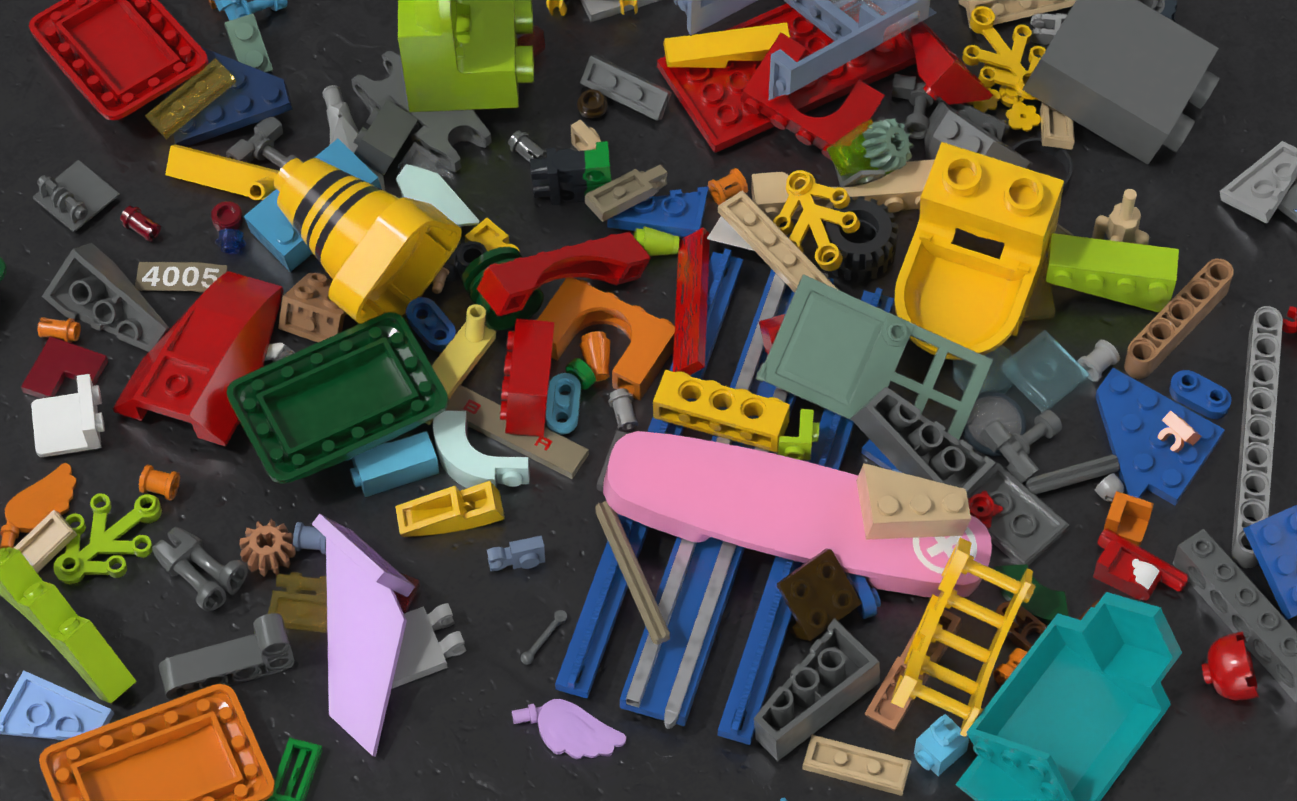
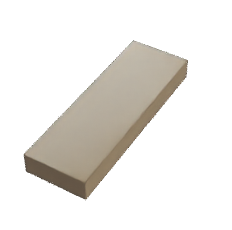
M811 735L803 763V770L902 796L911 761Z

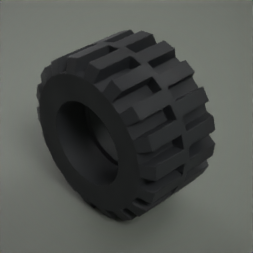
M858 196L856 200L850 197L849 205L843 209H837L834 206L830 208L844 213L848 211L854 212L860 221V227L856 232L846 233L840 225L822 220L830 243L838 247L843 257L840 267L832 271L833 275L837 277L844 275V280L851 281V278H857V282L864 281L865 277H869L870 280L877 278V272L883 274L887 271V266L892 265L896 252L898 226L895 223L893 213H888L887 206L884 204L877 205L878 200L871 198L870 201H867L864 196ZM854 220L847 221L845 225L852 224ZM860 234L870 238L871 241L858 244L852 243L844 237ZM834 257L829 258L827 262L831 261Z

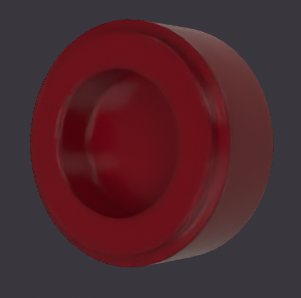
M221 202L211 212L213 226L220 232H234L243 223L242 210L234 202Z

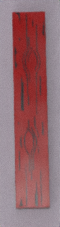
M704 227L679 240L673 372L680 371L688 375L705 367L710 240L707 238L710 233Z

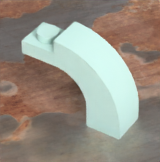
M444 411L433 418L435 446L439 461L449 476L465 488H470L487 481H491L496 488L497 484L511 487L529 484V457L488 456L478 452L470 445L467 440L468 422L466 411Z

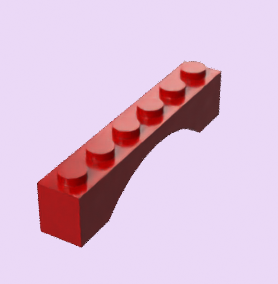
M630 231L617 235L611 234L605 238L588 240L581 244L564 246L561 249L549 252L543 251L537 255L525 258L519 257L513 261L501 264L494 263L485 269L477 290L495 313L501 316L523 310L534 290L556 279L569 277L590 278L614 285L638 280L651 257Z

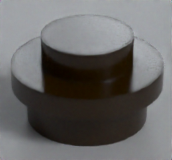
M595 89L583 92L577 102L579 113L586 118L592 119L601 117L605 114L608 107L606 97Z

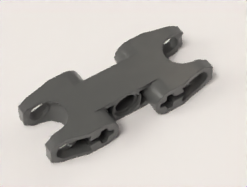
M386 51L381 55L383 66L390 74L388 78L382 81H374L364 75H356L351 79L353 90L371 113L375 107L381 110L386 100L418 118L413 127V130L416 132L411 135L413 145L429 161L449 171L457 172L462 167L460 165L461 158L453 148L454 144L460 141H469L479 147L486 148L492 143L491 133L473 110L409 112L401 56L392 51Z

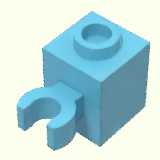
M944 714L916 739L915 758L924 769H931L939 776L967 751L969 736L964 737L960 735L961 728Z

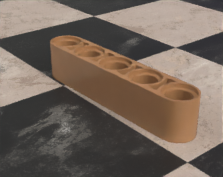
M1218 258L1209 261L1131 341L1124 362V369L1129 376L1137 379L1149 376L1227 295L1234 272L1232 265L1228 261Z

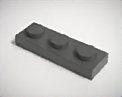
M596 55L590 56L580 84L598 90L603 95L657 121L662 120L672 94L671 91Z

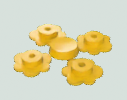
M984 63V67L990 66L996 69L997 72L1013 75L1009 69ZM1002 85L999 88V92L987 87L993 94L989 100L967 102V104L973 105V108L983 113L988 109L995 110L999 100L1003 105L1012 107V109L1007 110L1006 117L1009 119V126L1014 130L1022 129L1028 132L1032 130L1033 126H1038L1041 122V117L1036 113V108L1032 105L1026 106L1023 103L1025 98L1019 96L1015 88Z

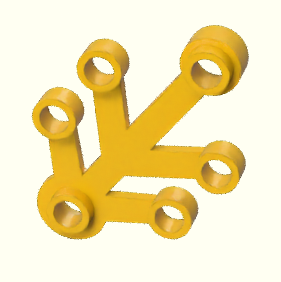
M976 7L971 13L970 26L975 33L985 36L997 54L981 50L975 45H968L963 52V62L970 66L983 62L1009 69L1013 75L1000 73L993 67L986 66L980 70L978 79L986 87H992L997 83L1015 88L1017 94L1022 98L1029 100L1037 99L1022 89L1041 59L1035 55L1042 57L1046 49L1042 46L1031 48L1028 57L1030 66L1028 71H1026L1020 62L1025 45L1030 41L1031 29L1026 25H1017L1012 35L1014 43L1012 50H1010L993 27L995 20L994 12L988 7Z
M803 170L794 171L786 180V192L789 196L780 214L774 218L773 223L785 235L791 233L789 239L802 253L803 247L801 243L809 227H811L818 245V249L815 252V260L818 265L825 271L837 270L842 263L843 257L838 247L830 243L822 220L840 225L846 233L856 232L860 227V221L854 212L848 211L844 213L816 205L812 196L830 200L837 209L847 207L850 203V196L842 187L834 189L817 184L814 176L809 172ZM844 195L843 199L836 201L837 197ZM801 202L803 211L794 227L791 218ZM854 220L852 224L845 225L847 221ZM787 222L786 226L779 227L781 223ZM834 257L831 261L827 262L829 258Z

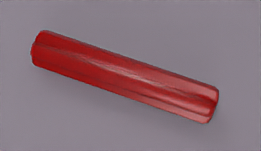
M1105 529L1100 534L1097 542L1100 547L1105 549L1109 541L1113 540L1122 545L1124 552L1138 558L1139 561L1155 566L1162 574V579L1160 580L1162 583L1176 591H1182L1189 579L1188 574L1110 529Z

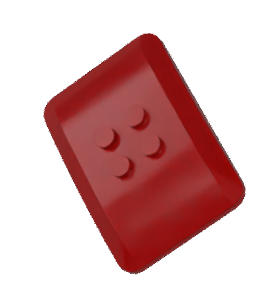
M61 0L35 15L29 22V29L42 48L83 96L108 120L124 118L200 73L208 65L206 52L158 0Z

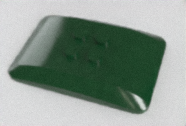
M393 312L381 314L365 321L363 324L356 325L237 378L227 388L228 401L267 474L273 481L281 484L293 482L327 469L404 434L444 412L449 402L445 388L406 321L401 315Z

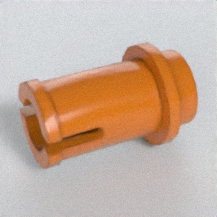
M42 317L40 319L41 322L38 323V336L41 338H49L51 336L72 343V341H77L80 337V323L75 322L73 318L64 321Z

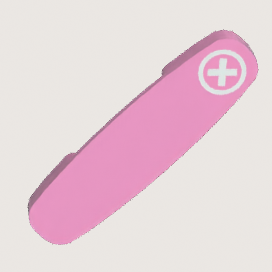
M642 431L626 434L616 442L611 452L604 478L603 494L608 505L616 513L648 527L691 542L700 543L713 537L741 547L802 563L808 562L826 548L831 549L844 572L865 576L870 586L880 590L923 597H931L933 594L939 597L941 591L938 590V587L943 578L941 574L960 537L972 542L970 555L974 556L973 560L987 567L992 550L991 536L986 526L972 515L963 536L866 540L856 482L858 475L773 453L714 441ZM968 572L966 575L960 573L953 589L958 591L957 595L967 597L978 588L982 579Z

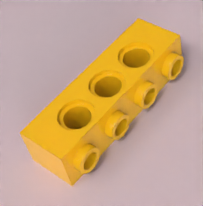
M665 370L653 400V415L655 419L778 453L779 437L784 436L789 423L790 404L784 403L778 398H766L755 395L746 389L726 387L717 381L701 380L680 371L672 372ZM690 398L697 399L696 401H687ZM719 407H726V408H728V409H726V410H718L717 408H719ZM754 415L758 416L759 418L751 419L748 417Z

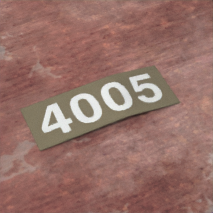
M139 262L135 287L138 291L204 292L214 281L227 272V266L199 262Z

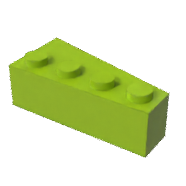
M1052 233L1048 250L1045 282L1160 312L1172 299L1177 281L1179 249Z

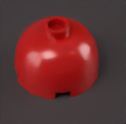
M1243 631L1229 634L1216 640L1208 650V663L1202 664L1206 684L1213 683L1218 694L1235 701L1259 697L1256 690L1258 685L1250 652L1246 651L1245 643H1247Z

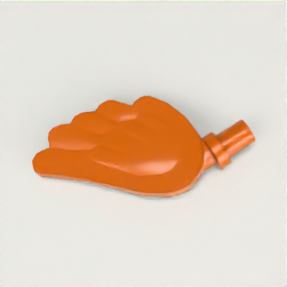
M61 464L52 473L19 492L7 503L5 507V519L7 522L6 525L1 527L0 535L2 540L0 549L14 548L15 539L19 537L20 532L30 533L53 510L59 512L60 515L69 511V502L73 499V490L77 485L76 478L71 475L72 469L69 464Z

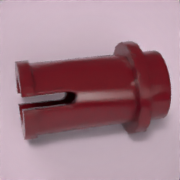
M128 206L120 216L123 226L126 229L132 228L147 241H153V238L155 239L160 233L161 226L143 215L139 207Z

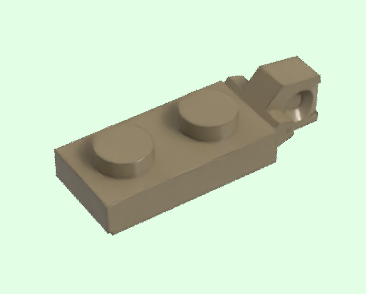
M661 165L646 172H639L637 169H634L587 193L585 204L604 222L658 193L659 189L667 185L668 173Z

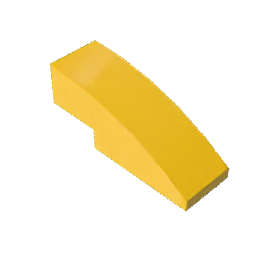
M491 481L461 491L456 486H452L395 506L399 532L402 537L451 533L484 526L505 519L500 491Z

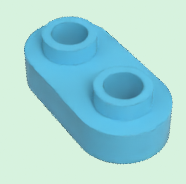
M561 373L554 376L548 388L546 424L549 430L560 435L572 432L578 424L581 384L578 378L572 374ZM563 391L570 392L569 395H561L560 393ZM562 418L567 420L563 423L557 422V420Z

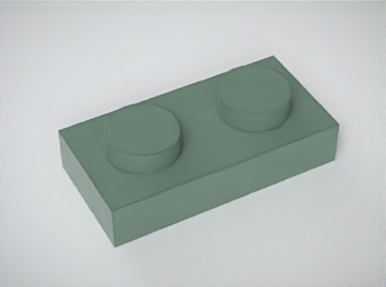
M254 14L225 22L224 25L237 61L266 73L273 72Z

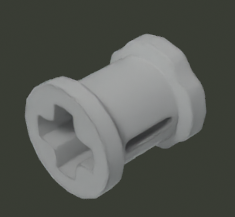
M1099 340L1095 344V349L1089 355L1078 359V368L1091 381H1098L1102 377V372L1109 365H1115L1120 360V356L1111 343L1106 340Z

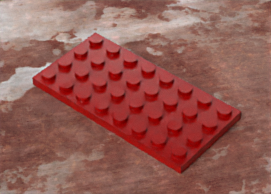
M829 0V1H831L834 5H836V4H838L839 2H841V1H843V0ZM787 3L727 29L733 30L787 22L790 38L806 47L803 59L835 42ZM857 4L844 11V13L859 23L860 6L863 4ZM888 26L884 31L883 37L892 33L894 27ZM905 27L883 39V43L788 94L790 102L799 112L804 114L849 94L858 80L869 85L916 64L910 31ZM666 56L657 60V68L714 153L774 127L769 121L770 118L760 112L755 114L749 111L743 105L744 102L740 101L744 88L762 61L728 60L726 68L667 67Z

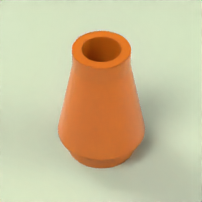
M600 331L583 335L581 337L582 343H580L579 347L586 364L594 372L596 381L608 379L610 377V339L607 338L606 333Z

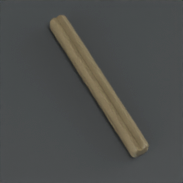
M607 501L598 503L595 506L596 515L652 642L656 645L667 642L670 639V632L618 515L608 505Z

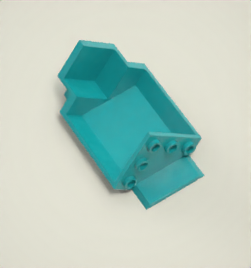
M1106 592L1095 608L1090 607L1081 620L1057 613L968 729L967 734L978 756L955 785L975 801H1101L1171 706L1161 681L1180 657L1182 651L1161 607Z

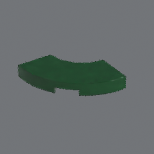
M1027 564L994 566V570L1018 581H1021L1028 568ZM1032 576L1031 583L1035 585L1034 592L1029 602L1025 603L1022 601L1021 606L1046 625L1051 623L1057 613L1069 616L1065 591L1051 590L1040 585ZM998 587L1006 601H1011L1014 593Z

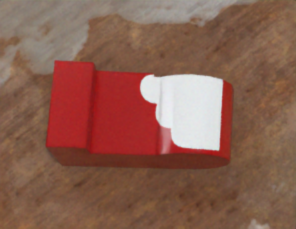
M1110 540L1096 563L1093 578L1136 599L1145 601L1151 597L1162 579V574L1152 564L1139 561L1138 558L1124 552L1122 545Z

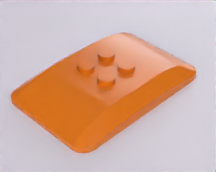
M215 684L55 743L45 748L39 758L40 768L53 801H265L271 797L275 788L273 776L234 690L225 684Z

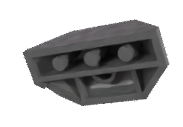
M942 100L929 118V128L925 137V160H935L940 144L944 142L1029 169L1033 164Z

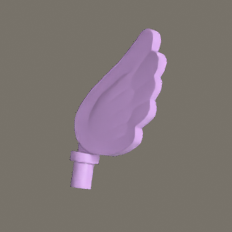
M553 699L541 707L535 708L534 704H529L528 708L512 710L514 724L528 721L531 724L538 723L539 732L544 743L554 754L566 752L574 759H581L584 756L589 758H596L598 755L611 756L614 752V747H622L626 743L624 733L607 726L579 706L566 700Z

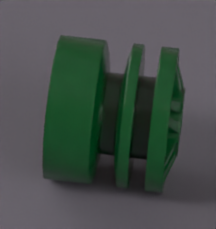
M498 247L485 252L474 259L462 275V284L469 293L471 300L475 304L483 306L486 310L485 325L489 329L496 331L515 327L516 318L530 319L540 309L544 301V293L539 287L532 292L523 310L498 316L477 290L487 267L494 263L501 264L522 257L518 249L513 247Z

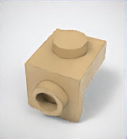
M581 119L571 125V142L578 151L596 149V142L601 141L598 133L592 127L588 128Z

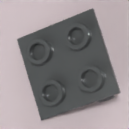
M77 160L55 179L52 176H41L37 181L39 192L33 196V199L72 232H76L120 196V194L80 160Z

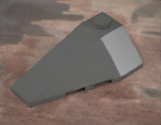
M92 243L72 249L42 295L45 300L65 317L81 320L90 324L91 328L114 334L119 340L148 352L169 329L167 324L115 262Z

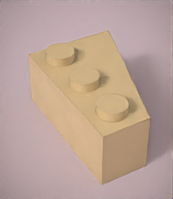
M863 463L856 482L866 540L963 536L971 520L966 489Z

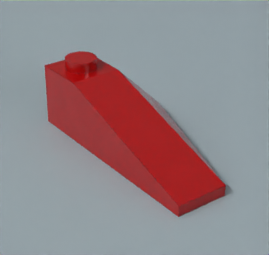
M923 21L910 25L918 75L926 83L923 89L935 101L940 97L948 105L989 100L993 96L977 76L972 75L966 68V65Z

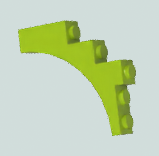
M11 547L0 549V596L23 614L56 647L99 699L112 703L137 682L89 619L78 616L56 586L44 582L20 550Z

